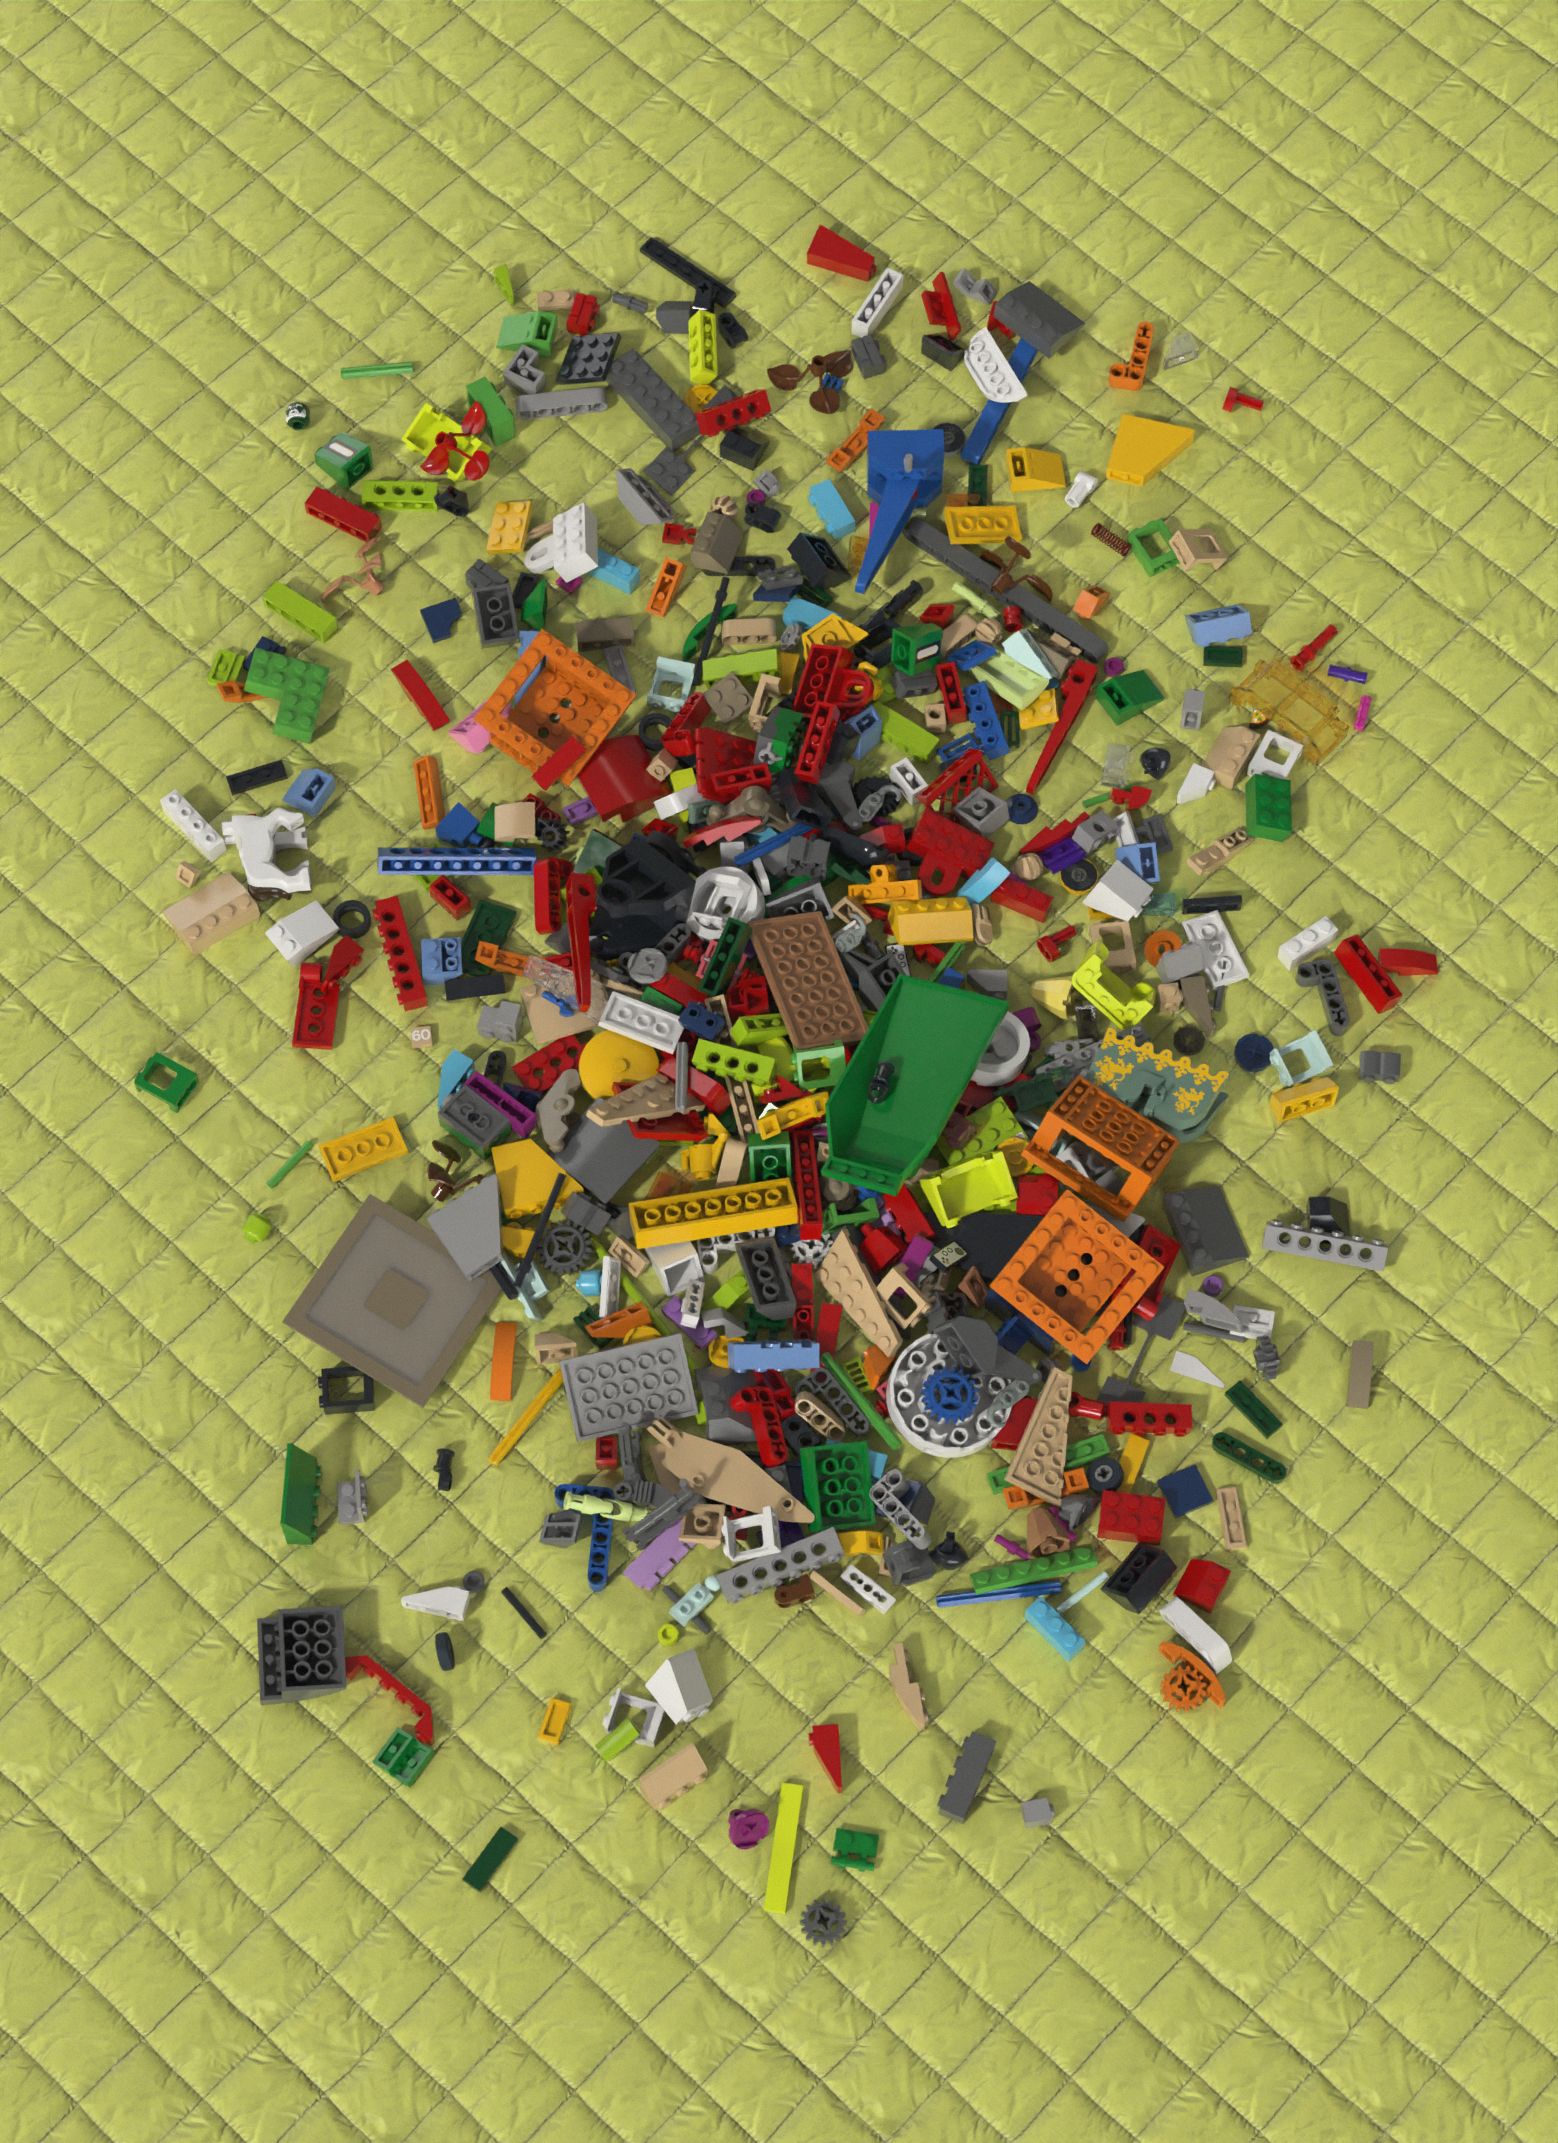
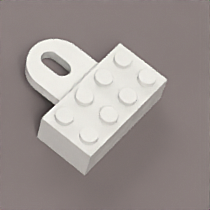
M585 502L553 518V535L537 542L530 548L524 559L525 566L532 573H541L554 566L556 572L566 583L598 567L597 516Z

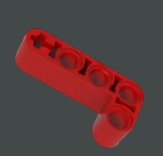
M696 692L687 699L661 737L662 744L672 756H688L695 753L694 730L699 729L711 711V706L701 692Z
M550 857L536 861L533 867L535 928L540 935L558 932L561 929L560 880L569 878L571 872H573V866L570 861Z
M668 1055L656 1071L665 1075L675 1084L676 1057ZM688 1065L687 1092L703 1102L705 1108L719 1118L731 1104L728 1093L721 1084Z
M764 1386L743 1387L731 1397L730 1405L737 1412H750L762 1463L766 1468L777 1467L788 1458V1451L774 1395L769 1388Z

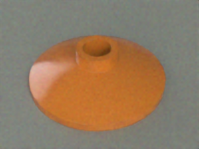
M1156 931L1149 936L1145 943V957L1153 967H1156L1159 959L1163 957V953L1169 950L1174 952L1180 950L1182 942L1172 931ZM1162 945L1164 947V950L1162 952H1159L1158 949Z

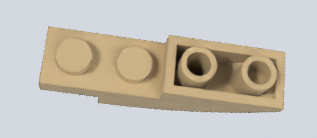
M1238 827L1216 839L1212 846L1189 857L1186 864L1199 876L1204 873L1209 875L1238 855L1253 839L1246 835V832L1241 827Z
M903 1643L894 1644L896 1665L889 1666L893 1690L906 1715L920 1730H924L925 1722H928L927 1709L923 1710L922 1702L925 1701L924 1691L919 1689L918 1682L911 1683L913 1682L912 1672L907 1670L906 1662H909L908 1650H904Z

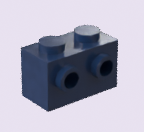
M690 1001L678 1022L682 1027L704 1040L716 1043L727 1026L725 1020H723L725 1017L716 1011L713 1013L708 1011V1007L699 1001L697 1003Z

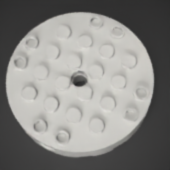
M936 1334L925 1335L915 1340L914 1343L902 1352L890 1373L887 1383L886 1401L893 1424L910 1444L930 1455L956 1458L976 1453L990 1444L1002 1429L993 1427L989 1423L987 1410L993 1404L998 1392L1011 1383V1380L989 1374L970 1380L975 1381L972 1388L978 1389L974 1396L979 1397V1400L975 1402L977 1405L976 1409L971 1410L972 1415L970 1417L965 1415L966 1419L964 1422L958 1418L955 1425L952 1419L949 1420L947 1425L944 1422V1418L937 1422V1415L930 1417L931 1409L924 1410L928 1403L921 1402L922 1398L925 1397L920 1394L921 1390L926 1389L923 1387V1383L928 1381L927 1377L929 1374L934 1376L936 1369L940 1373L943 1367H946L948 1372L954 1367L955 1373H958L960 1369ZM950 1381L942 1382L943 1384H955L954 1382ZM934 1388V1397L938 1403L940 1399L937 1394L938 1390ZM961 1389V1401L965 1403V1393L963 1389ZM1012 1406L996 1411L994 1413L995 1421L1006 1423ZM945 1407V1409H947V1410H956V1409H957V1408H952V1407Z

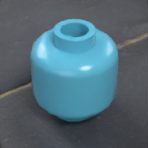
M599 1269L582 1271L580 1277L576 1279L577 1290H580L585 1297L601 1295L602 1271Z

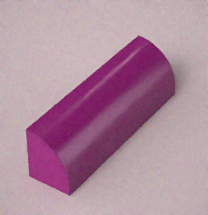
M476 1070L463 1086L469 1087L510 1119L511 1129L526 1140L536 1125V1114Z

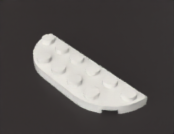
M987 328L981 329L969 341L970 346L964 353V361L970 374L986 398L1001 403L1020 401L1028 396Z

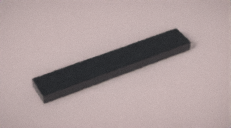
M650 237L640 247V253L695 289L700 281H709L716 289L715 302L723 308L736 297L734 291L654 238Z

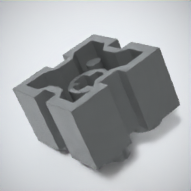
M814 833L810 834L809 841L804 836H791L787 855V875L802 878L803 875L810 876V879L819 876L821 881H826L830 863V842L817 839V835Z
M936 1291L926 1297L927 1299L933 1296L936 1297L932 1303L933 1308L924 1315V1317L929 1319V1323L926 1325L929 1334H935L934 1328L955 1317L972 1318V1316L967 1314L969 1306L965 1293L953 1292L949 1295L948 1292Z

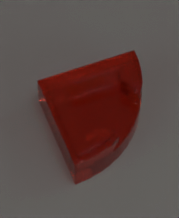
M991 694L996 714H1000L1001 711H1013L1010 702L1000 695Z

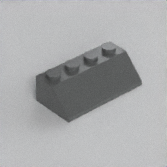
M775 1238L735 1243L756 1311L772 1320L793 1318L796 1300Z

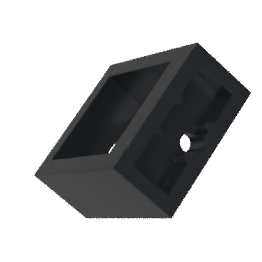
M890 617L866 631L869 636L854 645L853 651L858 658H862L865 662L872 664L878 670L891 662L892 642L875 653L870 650L887 639H892L893 628L902 626Z
M353 1366L321 1369L322 1376H318L319 1389H322V1395L319 1396V1406L324 1409L325 1415L375 1411L372 1377ZM363 1376L364 1399L329 1402L328 1379Z

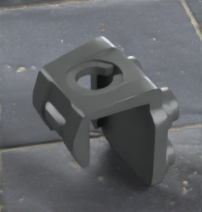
M905 1541L889 1547L882 1554L892 1576L894 1586L901 1584L910 1586L929 1580L935 1575V1565L929 1556L928 1548L918 1549L910 1541Z

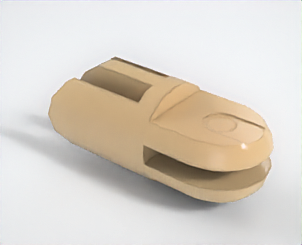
M971 904L973 937L979 945H987L993 939L989 907Z

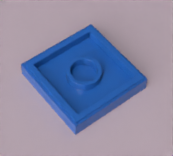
M976 639L946 656V660L948 663L955 662L957 668L967 671L995 655L996 650L994 647Z

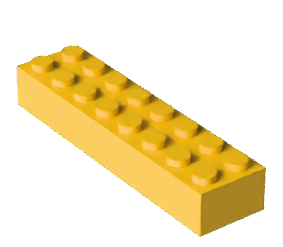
M787 1177L629 1203V1216L637 1249L796 1224L798 1223V1207L790 1178Z

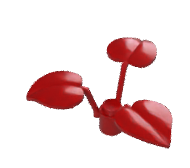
M475 401L467 412L461 426L463 433L449 432L447 434L440 432L435 438L437 446L430 452L424 463L420 465L421 469L431 475L443 474L450 465L449 451L455 450L469 459L464 468V474L467 479L476 481L487 473L490 464L487 453L482 450H476L471 457L457 448V441L455 437H469L471 433L476 435L484 428L487 417L479 402Z

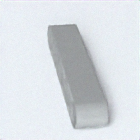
M601 387L521 395L515 400L517 417L521 420L603 412L608 407L606 391Z

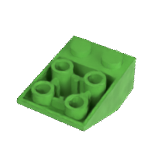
M536 311L504 317L496 348L518 352L523 344L538 351L539 355L550 357L558 329L557 314Z

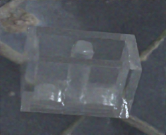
M1115 743L1107 744L1101 785L1122 788L1125 786V781L1129 782L1131 770H1127V767L1132 765L1133 754L1130 753L1131 746Z

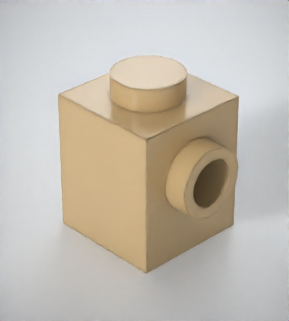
M1178 983L1158 985L1156 997L1159 1013L1179 1011L1180 1002H1183V991L1179 990Z

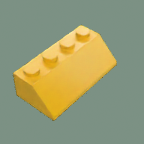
M966 897L892 901L887 919L899 946L973 941L972 910Z

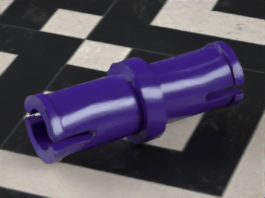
M1330 664L1327 676L1344 679L1345 682L1349 680L1365 685L1368 672L1352 670L1348 666L1344 668Z

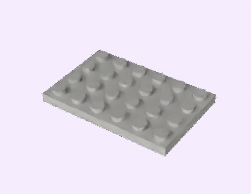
M681 1333L559 1360L577 1442L619 1433L618 1429L625 1430L622 1422H627L632 1429L653 1425L652 1423L655 1420L659 1421L658 1417L660 1415L667 1421L699 1414Z

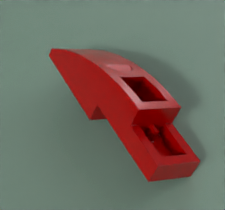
M812 1263L791 1264L792 1291L796 1300L793 1316V1339H809L814 1341Z

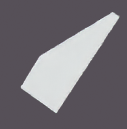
M1176 1351L1170 1371L1221 1388L1225 1387V1384L1196 1357Z

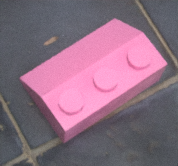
M487 700L448 731L449 735L468 752L481 753L486 749V745L489 744V732L474 722L475 716ZM510 704L506 706L500 715L505 718L509 716L513 710Z

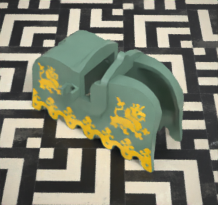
M1108 1027L1102 1044L1089 1069L1087 1080L1181 1140L1180 1143L1194 1141L1203 1135L1217 1112L1229 1098L1227 1093L1220 1091L1229 1078L1230 1073L1221 1070L1216 1075H1211L1209 1073L1210 1067L1206 1063L1200 1064L1197 1068H1192L1191 1059L1188 1056H1183L1178 1061H1174L1171 1050L1164 1049L1159 1054H1155L1154 1045L1151 1042H1145L1142 1046L1137 1047L1135 1045L1136 1039L1133 1035H1126L1122 1040L1117 1039L1116 1029Z

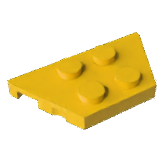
M832 613L802 634L804 659L807 661L812 644L840 646L849 650L869 636V634Z

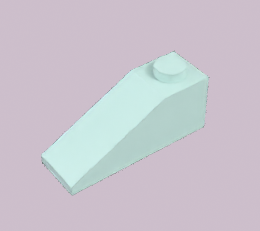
M1026 628L1017 631L1002 643L1005 653L1018 663L1047 679L1058 675Z

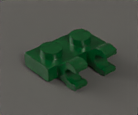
M747 1303L744 1325L749 1326L748 1341H756L758 1327L770 1329L768 1341L777 1340L778 1330L785 1331L787 1319L772 1320L757 1312L754 1304Z

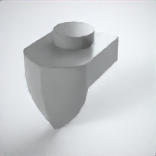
M768 469L753 482L768 498L778 496L781 489V482Z

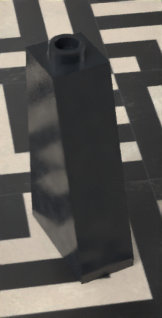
M784 766L775 781L790 820L824 831L833 817L832 813L811 784L799 780L795 774L796 769Z

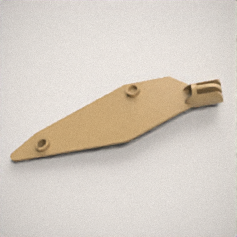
M661 1415L658 1417L659 1421L655 1420L652 1423L654 1428L652 1426L647 1428V1431L665 1446L667 1469L680 1480L685 1479L690 1487L694 1489V1493H699L700 1496L757 1514L763 1513V1507L771 1506L778 1513L779 1521L812 1523L815 1520V1516L810 1510L742 1451L681 1432ZM787 1503L791 1504L790 1507H784Z

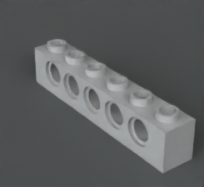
M1141 1023L1117 1033V1039L1122 1040L1126 1035H1133L1136 1039L1135 1045L1137 1047L1142 1046L1145 1042H1150L1151 1038ZM1103 1040L1037 1068V1086L1043 1095L1047 1097L1068 1088L1078 1075L1087 1079L1089 1069Z
M1277 1219L1266 1222L1262 1249L1384 1271L1388 1252V1244L1384 1243V1240L1373 1238L1372 1241L1365 1240L1361 1235L1344 1236L1343 1232H1324V1229L1319 1227L1308 1229L1303 1228L1304 1225L1298 1223L1287 1225ZM1287 1232L1291 1237L1289 1240L1283 1241L1279 1235ZM1307 1236L1311 1241L1309 1244L1304 1245L1300 1243V1238ZM1328 1240L1331 1246L1329 1248H1322L1320 1242ZM1343 1244H1349L1351 1246V1250L1348 1252H1342L1340 1250V1246ZM1363 1248H1369L1372 1252L1368 1256H1363L1360 1251Z
M832 1527L783 1547L779 1553L759 1557L716 1576L727 1603L732 1602L734 1604L742 1601L743 1597L750 1594H760L763 1592V1589L769 1586L777 1587L786 1579H796L805 1571L818 1570L822 1567V1564L837 1562L845 1554L835 1529ZM819 1547L826 1548L825 1552L821 1555L815 1553ZM800 1555L806 1556L805 1561L802 1563L796 1562V1558ZM781 1563L787 1565L783 1571L776 1570L777 1566ZM762 1571L767 1572L765 1578H757L758 1573ZM740 1580H747V1584L744 1587L737 1586Z

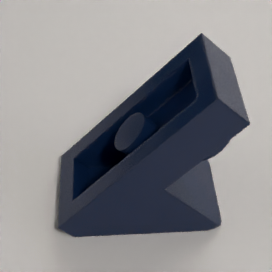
M507 1082L503 1083L502 1090L536 1113V1106L541 1101L542 1092Z

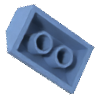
M1240 604L1185 615L1192 641L1197 646L1199 645V647L1209 646L1212 642L1225 643L1231 638L1244 639L1247 635L1252 634L1250 613Z

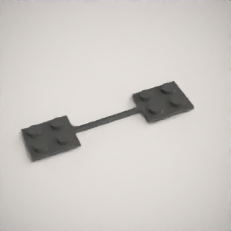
M724 385L702 410L738 396ZM701 435L682 455H677L666 446L643 472L672 496L694 473L695 470L685 462L684 458L705 435Z
M1162 1295L1158 1311L1151 1320L1146 1321L1138 1314L1136 1315L1132 1325L1147 1331L1146 1341L1128 1379L1122 1382L1108 1376L1097 1401L1105 1402L1106 1407L1110 1401L1142 1402L1146 1392L1131 1385L1132 1376L1152 1336L1157 1335L1169 1341L1171 1340L1186 1308L1184 1304ZM1124 1416V1419L1127 1422H1133V1419L1131 1417Z

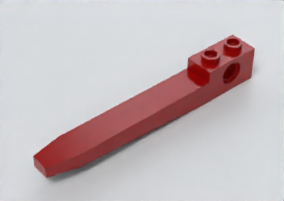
M1079 659L1076 660L1074 665H1070L1067 673L1069 677L1067 681L1063 680L1060 688L1062 699L1066 701L1059 714V721H1056L1026 786L1027 793L1033 795L1044 778L1084 706L1097 678L1098 666Z
M571 872L566 882L567 922L576 999L579 1011L587 1012L591 1006L588 919L597 910L598 905H595L597 885L594 884V876Z

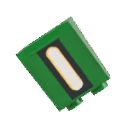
M343 432L333 436L324 447H320L314 454L316 465L345 490L350 489L374 469L371 447Z
M933 623L893 628L891 665L910 676L939 665L940 658L942 657V628Z

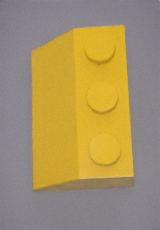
M1318 1077L1306 1084L1298 1083L1286 1090H1276L1271 1095L1270 1105L1278 1123L1334 1106L1339 1088L1329 1077Z

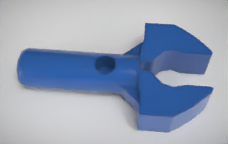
M546 990L542 993L544 999L559 1006V1014L561 1016H574V1012L567 1010L565 1006L571 1005L578 1009L575 998L569 996L567 999H561Z
M857 1186L860 1190L858 1198L862 1202L868 1198H875L877 1204L880 1198L878 1191Z

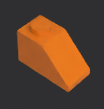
M1096 585L1087 587L1081 591L1073 610L1078 612V616L1084 619L1096 616L1111 593Z
M876 1344L873 1347L869 1346L863 1355L865 1358L863 1369L870 1388L873 1390L893 1368L898 1355L896 1352L894 1357H887Z

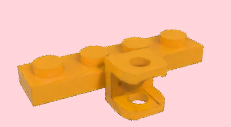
M894 864L872 866L870 870L871 884L848 886L849 896L856 897L860 904L922 899L921 880L897 881V870Z

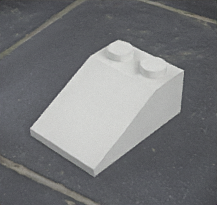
M316 900L279 920L265 934L285 959L296 967L340 928Z

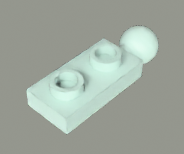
M716 1575L708 1576L705 1579L704 1587L698 1582L669 1610V1614L682 1626L685 1627L713 1600L714 1596L710 1592H716L721 1587Z

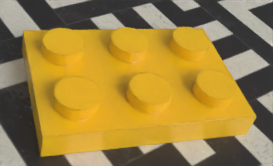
M531 501L496 503L486 548L488 554L522 553L524 551L533 509Z

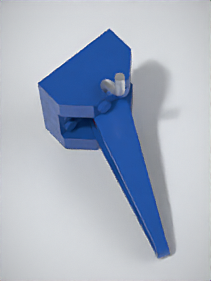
M943 429L868 431L867 495L880 506L855 585V592L866 593L915 508H926L942 493L945 452Z

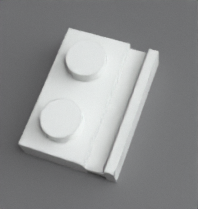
M1234 1305L1233 1313L1240 1320L1243 1333L1230 1331V1334L1251 1339L1268 1335L1271 1340L1274 1311Z

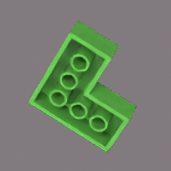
M255 647L244 691L281 701L272 734L310 744L330 668Z

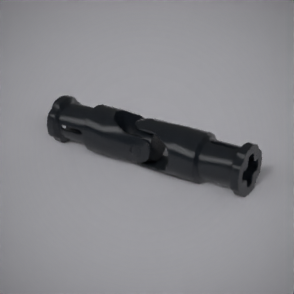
M912 580L906 589L900 590L889 602L873 613L866 623L860 624L858 627L864 631L870 630L887 619L884 612L891 619L895 618L899 610L908 607L916 596L924 593L922 586L917 581Z

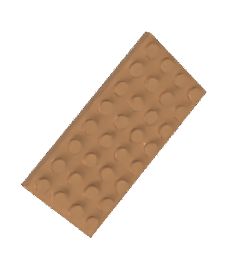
M821 911L748 921L747 924L753 928L750 938L793 1046H796L798 1050L833 1045V1040L841 1039L844 1047L859 1045L868 1030V1026Z

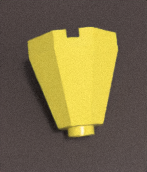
M1072 976L1038 980L1035 984H1032L1030 989V995L1034 1002L1063 1019H1069V1017L1074 1015L1079 1002V997L1076 996V991L1078 990L1072 985Z

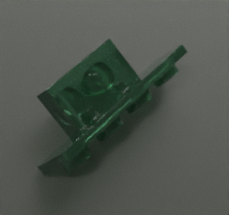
M1060 1066L1054 1068L1051 1073L1037 1074L1034 1076V1079L1028 1081L1019 1080L1015 1082L1014 1086L997 1088L996 1092L992 1093V1097L996 1100L999 1097L1005 1099L1014 1095L1019 1112L1023 1113L1057 1101L1058 1096L1053 1081L1072 1074L1068 1067Z

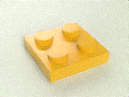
M1055 688L1043 691L1029 706L1023 710L1019 709V722L1022 730L1059 721Z

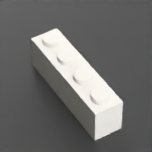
M890 268L884 271L852 319V334L861 338L866 335H872L902 290L903 274Z

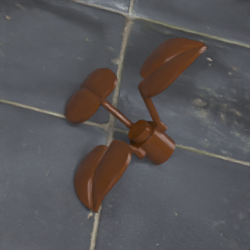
M838 351L824 357L820 355L814 356L811 365H807V369L800 377L799 370L793 365L783 364L774 368H767V374L772 384L785 391L794 390L797 387V381L800 382L811 370L813 376L819 377L820 391H815L810 395L809 403L814 410L820 413L833 414L839 408L840 397L832 388L823 390V375L828 372L831 376H836L837 378L848 375L851 370V351Z
M1010 536L1005 538L1007 546L1016 552L1008 567L994 552L988 549L982 552L979 557L980 559L1000 569L998 576L991 584L992 589L998 594L1002 595L1007 588L1012 589L1013 586L1026 579L1034 589L1048 599L1049 603L1052 601L1053 594L1051 588L1036 575L1032 574L1030 576L1027 574L1012 583L1011 580L1013 578L1008 572L1019 554L1025 559L1031 558L1030 551L1024 545L1016 542Z
M438 1140L432 1141L434 1149L443 1157L448 1158L449 1162L446 1169L435 1162H430L428 1165V1181H438L431 1191V1195L435 1199L444 1202L449 1194L454 1195L458 1190L473 1181L480 1184L481 1180L486 1177L483 1174H478L453 1189L456 1181L448 1172L453 1161L460 1163L461 1157L448 1144Z

